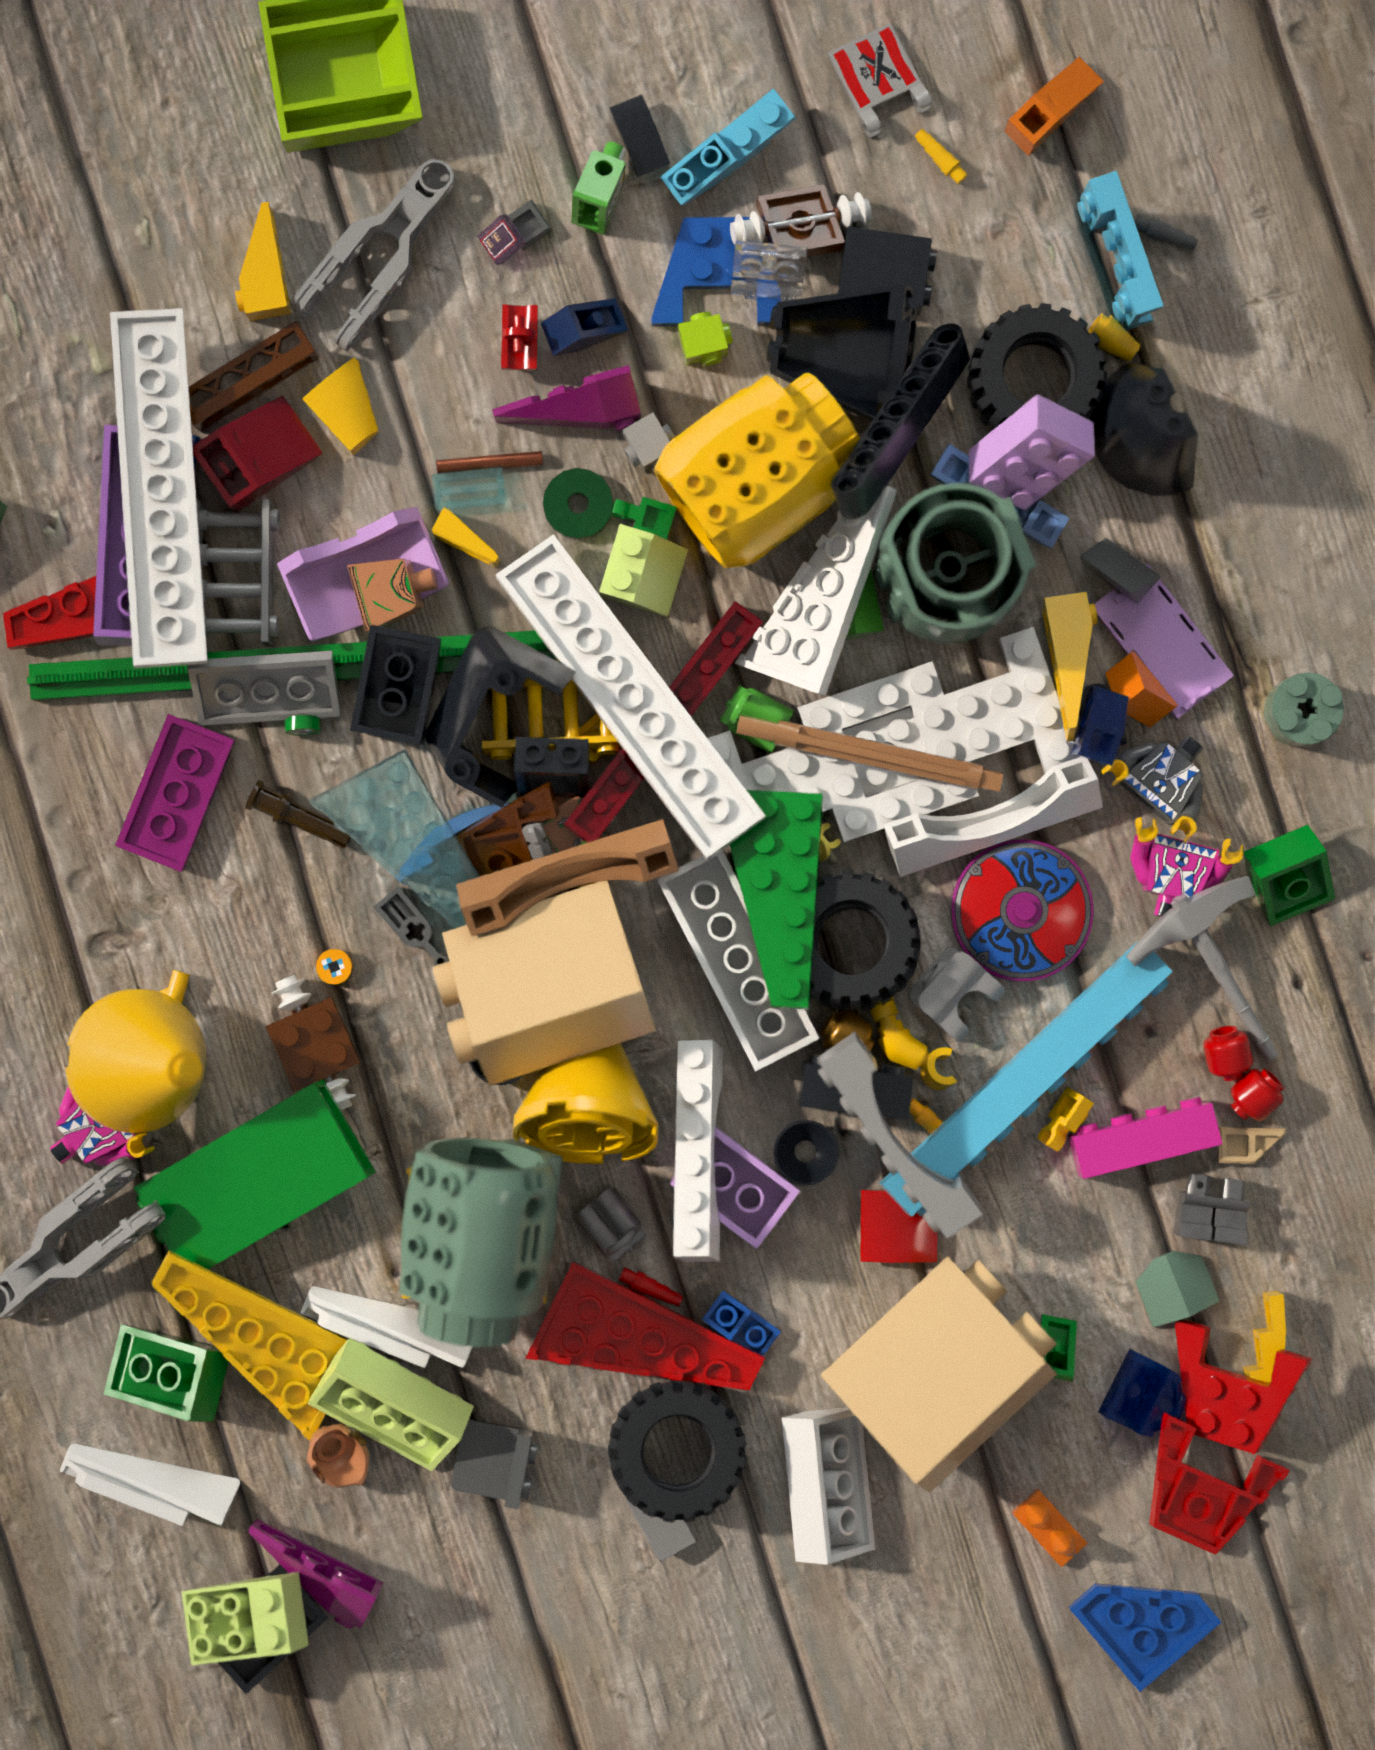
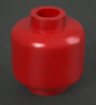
M1222 1026L1209 1032L1210 1036L1203 1042L1209 1072L1215 1076L1223 1077L1224 1081L1241 1079L1244 1076V1072L1249 1070L1254 1062L1248 1035L1243 1031L1237 1030L1236 1026Z
M1256 1068L1251 1069L1231 1087L1230 1092L1234 1099L1231 1107L1244 1120L1251 1117L1256 1121H1263L1283 1103L1282 1091L1285 1088L1279 1079L1268 1069L1264 1068L1262 1071Z

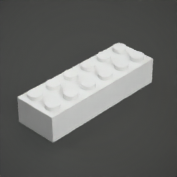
M723 850L708 860L701 856L679 867L678 872L657 879L755 1072L820 1039L805 1010L772 1008L740 883Z

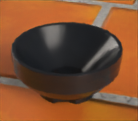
M801 1120L789 1124L778 1135L774 1145V1159L778 1170L785 1178L798 1185L808 1186L824 1181L836 1168L839 1158L838 1143L833 1133L823 1124L813 1120ZM810 1141L815 1145L816 1155L811 1161L802 1162L795 1156V1147L799 1142Z

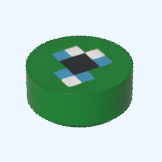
M296 715L285 720V733L287 735L307 736L321 732V720L317 716Z

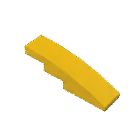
M1277 1290L1262 1292L1267 1328L1253 1329L1257 1365L1243 1366L1244 1376L1269 1384L1276 1351L1280 1349L1285 1350L1286 1342L1284 1294Z

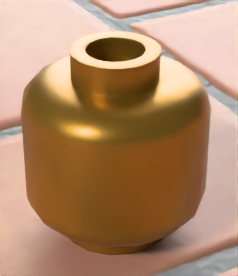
M834 1011L826 1020L819 1033L823 1036L822 1046L826 1050H829L854 1032L857 1033L869 1051L875 1041L870 1039L873 1031L872 1025L850 1011H841L840 1013Z

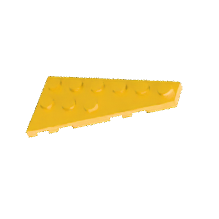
M169 1250L152 1281V1286L182 1316L184 1315L261 1394H264L287 1420H290L310 1440L326 1414L308 1405V1401L334 1356L349 1338L328 1330L317 1324V1322Z

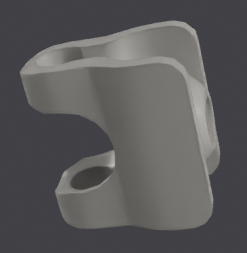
M947 947L908 992V998L914 1006L944 1032L962 1043L970 1031L958 1016L957 1007L961 997L971 991H980L983 995L997 1002L1006 991L995 978L967 953L955 947Z

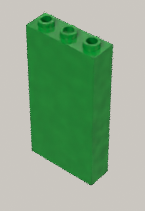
M321 1079L133 1188L137 1194L136 1202L140 1209L153 1204L154 1200H157L166 1214L164 1221L153 1229L159 1242L165 1244L168 1250L209 1269L375 1174L376 1171L324 1079Z

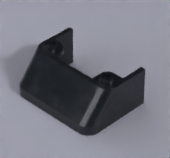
M483 627L470 638L426 730V742L447 776L456 784L503 808L517 791L516 782L485 766L473 751L462 746L488 689L491 688L503 695H512L523 687L527 678H530L560 694L576 672L496 628Z

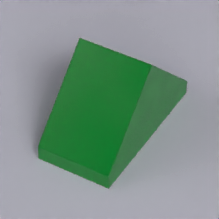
M1042 1314L1039 1325L1057 1344L1043 1359L1056 1372L1057 1375L1053 1378L1072 1382L1074 1379L1077 1321Z

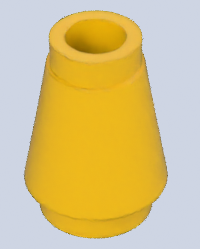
M1101 313L1088 330L1090 335L1095 332L1100 339L1099 349L1121 359L1123 358L1127 362L1135 356L1140 348V344L1135 341L1112 315L1107 317Z

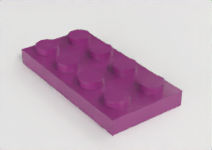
M167 714L115 846L177 871L184 872L236 740Z

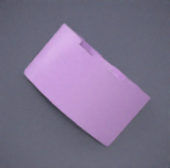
M418 507L393 511L381 519L356 530L357 536L342 542L336 538L322 544L297 550L277 563L310 641L334 636L363 625L348 565L407 559L411 560L414 572L432 567L437 578L438 588L422 592V600L448 586V578Z

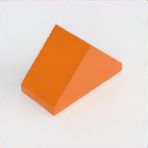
M1134 651L1105 673L1118 710L1148 727H1152L1178 706Z

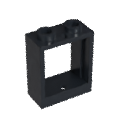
M516 737L514 772L518 795L524 796L541 785L551 782L555 797H576L579 795L580 798H584L590 790L591 760L589 739ZM550 744L556 745L554 751L548 749Z

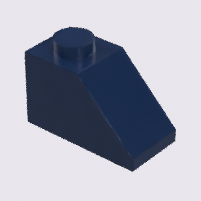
M616 298L567 305L541 322L553 356L579 352L628 331Z

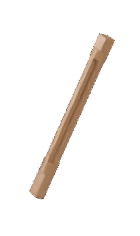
M740 714L736 731L737 734L773 741L775 745L972 789L980 787L1000 792L1004 776L1003 772L985 769L980 764L779 720L778 723Z

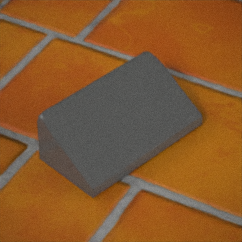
M1108 538L1103 539L1085 551L1080 557L1087 569L1137 604L1161 578L1159 574Z

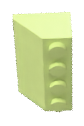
M351 1338L336 1353L308 1401V1405L430 1471H433L461 1440L474 1408L473 1405L464 1401L460 1396L447 1392L433 1384L429 1379L416 1375L402 1367L398 1362L387 1359L371 1350L367 1345L356 1342Z

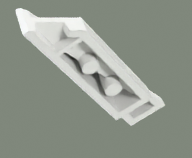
M313 1286L310 1288L300 1312L303 1315L318 1320L317 1324L328 1330L423 1368L428 1364L431 1354L464 1368L472 1350L470 1346L449 1344L424 1335L419 1330V1310L320 1287Z
M71 1444L60 1469L62 1473L76 1477L75 1483L85 1489L181 1526L188 1521L191 1513L222 1525L229 1515L240 1486V1480L237 1478L79 1444Z

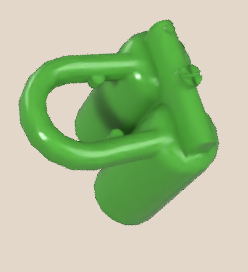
M739 685L732 699L727 700L725 704L727 708L722 717H720V722L727 725L731 733L772 754L776 747L773 741L736 733L740 714L779 723V720L789 722L795 710L754 688L746 689Z

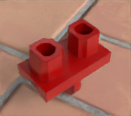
M502 304L501 369L537 371L538 305L515 306Z

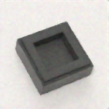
M530 200L503 219L504 224L508 226L523 251L552 232V228L533 200Z

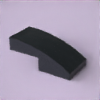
M642 94L609 107L637 177L670 164Z

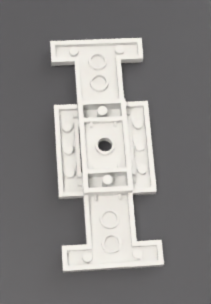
M1034 627L998 639L1009 673L944 695L933 661L797 708L804 726L876 742L889 743L894 746L971 762L1032 740L1034 741L1044 773L1053 766L1079 758L1074 742H1066L1058 696ZM731 731L707 738L746 790L823 794L822 812L833 811L843 843L884 829L883 824L916 813L926 815L979 796L977 789L793 748H787L742 764Z

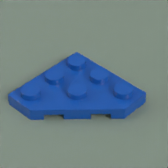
M1095 1583L1068 1606L1071 1612L1139 1692L1144 1690L1222 1623L1198 1593L1194 1591Z

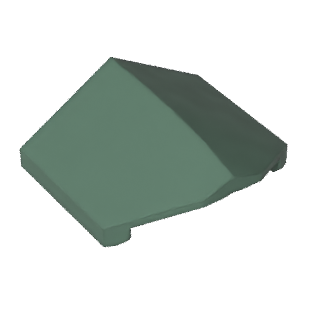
M1171 1251L1154 1258L1135 1281L1152 1327L1191 1317L1219 1302L1204 1260L1200 1255Z

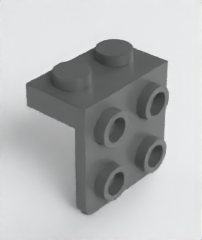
M469 1419L458 1444L451 1482L452 1488L459 1492L505 1500L504 1507L519 1509L521 1499L528 1500L532 1479L525 1476L527 1465L535 1464L538 1443L532 1442L534 1431Z

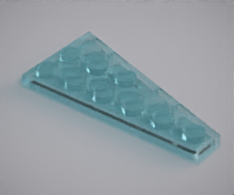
M406 749L310 799L309 803L326 814L334 821L335 826L343 833L349 834L382 867L404 886L407 885L420 896L419 899L428 907L434 908L447 920L451 927L456 929L467 925L460 908L456 884L480 876Z

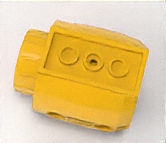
M806 373L784 389L770 376L764 375L751 386L735 393L671 440L664 447L654 472L668 495L670 503L676 506V511L710 557L713 556L725 569L751 565L822 514L836 501L831 486L832 480L860 438L842 408L812 374Z

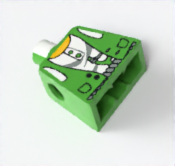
M607 142L603 153L596 150L591 152L573 193L571 223L602 235L605 234L625 179L626 163L623 161L626 149L620 144Z

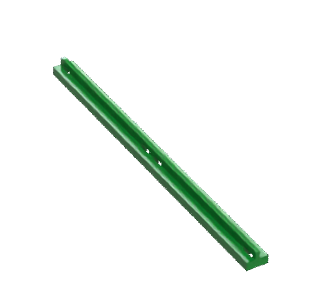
M535 630L503 632L556 660ZM474 634L435 637L442 639L437 674L455 672L468 642ZM367 642L207 652V658L332 651L334 665L342 664V666L335 667L337 681L360 679ZM133 657L28 664L29 677H27V684L30 685V699L33 701L192 690L188 665L134 668ZM59 683V685L55 686H40V684Z

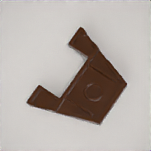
M551 782L541 785L458 832L455 839L468 880L533 860L528 848L530 842L526 843L522 829L526 826L525 823L558 816L559 808ZM572 887L559 893L553 894L547 898L563 894L581 887Z

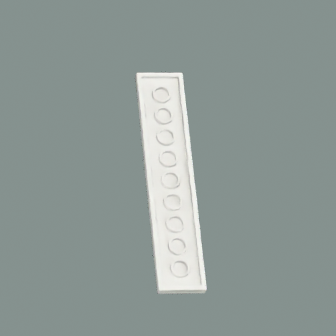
M183 308L110 312L134 668L208 664Z
M554 534L496 574L497 581L556 660L576 672L572 678L574 684L706 860L713 857L765 819V814Z

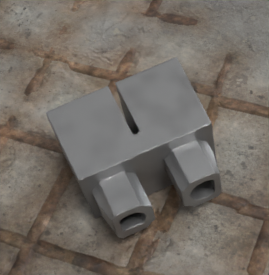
M1190 1173L1186 1192L1180 1191L1173 1233L1180 1237L1210 1241L1212 1239L1218 1242L1247 1245L1248 1231L1246 1230V1220L1250 1202L1244 1200L1245 1182L1240 1179L1223 1177L1221 1196L1209 1195L1211 1176Z

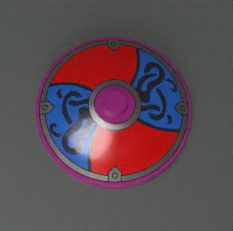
M1027 839L998 843L975 856L966 865L957 879L950 905L952 928L963 952L971 956L989 974L1010 981L1043 979L1056 974L1068 966L1086 944L1091 932L1094 916L1090 886L1077 864L1068 855L1054 846Z

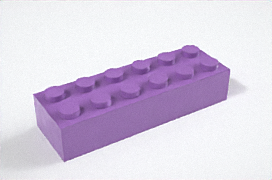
M104 425L93 636L97 645L132 646L118 426Z

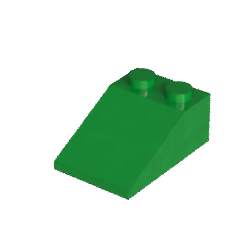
M121 1324L104 1395L190 1422H214L229 1361L214 1346Z

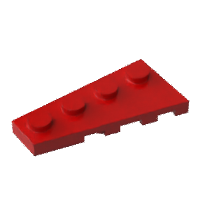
M96 576L80 583L74 582L63 587L64 589L49 596H41L4 612L3 620L7 648L16 650L94 637Z

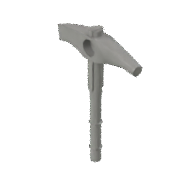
M1249 876L1223 882L1190 897H1187L1186 894L1176 896L1171 902L1173 908L1160 917L1126 955V958L1136 967L1151 953L1169 944L1192 939L1208 968L1221 984L1234 1006L1235 1013H1238L1254 1040V1045H1257L1265 1061L1274 1059L1278 1053L1269 1039L1270 1036L1266 1034L1250 1007L1251 1004L1247 1002L1238 987L1225 959L1207 930L1217 916L1229 906L1256 895Z

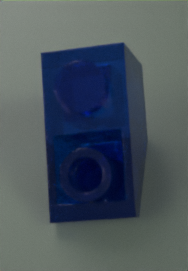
M1093 686L1071 754L1103 765L1113 766L1124 733L1129 697Z

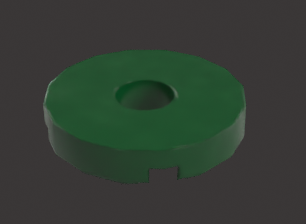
M574 468L561 472L551 480L545 489L543 508L546 520L554 531L565 538L586 539L594 537L608 524L612 517L613 498L610 487L601 476L591 470ZM574 495H583L587 498L589 502L588 507L583 513H574L568 508V502Z

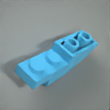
M773 88L718 134L716 132L713 133L660 178L681 206H684L756 156L771 144L770 140L797 118Z

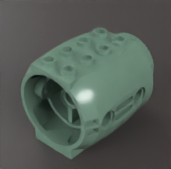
M950 483L923 491L895 514L880 539L877 550L876 569L873 570V574L880 590L885 588L889 599L885 606L892 623L898 621L900 629H905L916 637L927 641L962 643L987 633L1011 612L1022 594L1028 575L1034 570L1036 564L1011 497L1003 500L995 493L979 486ZM948 529L958 530L970 535L983 548V551L965 558L956 551H945L937 557L933 563L932 570L924 573L920 568L917 557V544L919 540L933 537ZM911 534L906 546L903 549L904 554L900 562V559L897 554V549L899 548L901 543ZM944 560H952L958 566V575L955 577L943 575L940 571V563ZM985 560L989 562L988 584L978 592L966 595L951 594L940 590L930 582L935 580L941 586H954L962 579L967 567ZM997 586L994 598L988 606L986 598ZM918 608L926 612L927 615L948 618L950 623L930 618L919 612Z
M448 1138L432 1141L423 1150L416 1151L415 1161L412 1164L403 1211L399 1292L401 1295L419 1302L418 1326L424 1335L441 1342L460 1346L491 1347L504 1345L514 1340L518 1331L519 1317L535 1313L541 1309L543 1299L546 1297L548 1273L555 1238L562 1156L520 1141H515L514 1139Z

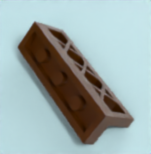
M297 321L289 324L189 386V397L199 391L212 394L210 400L195 409L190 404L191 422L199 432L319 359V356ZM296 333L301 344L284 354L280 353L282 340ZM275 345L274 352L267 350ZM259 354L272 357L270 363L255 372H250L254 357ZM245 364L244 370L237 369L241 365ZM228 373L242 375V380L224 391L220 390L222 377ZM215 382L214 389L207 387Z

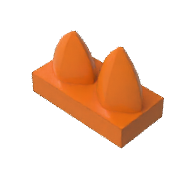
M1038 1488L1012 1511V1514L1061 1568L1088 1544Z

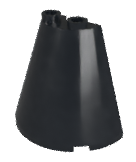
M894 284L777 302V306H774L770 318L771 327L776 328L777 331L776 342L771 341L767 349V362L771 363L770 374L792 383L802 375L810 373L821 382L841 408L872 422L913 362L917 328V307L914 304H909V298H914L913 288L907 284Z
M1129 362L1124 364L1107 378V383L1103 387L1102 392L1104 394L1101 401L1090 416V421L1094 422V452L1097 459L1114 480L1128 489H1134L1151 496L1175 495L1192 489L1194 486L1198 433L1187 412H1176L1171 407L1170 398L1176 391L1165 370Z

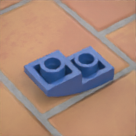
M724 1290L702 1318L704 1322L730 1341L733 1340L763 1356L781 1333L780 1329Z

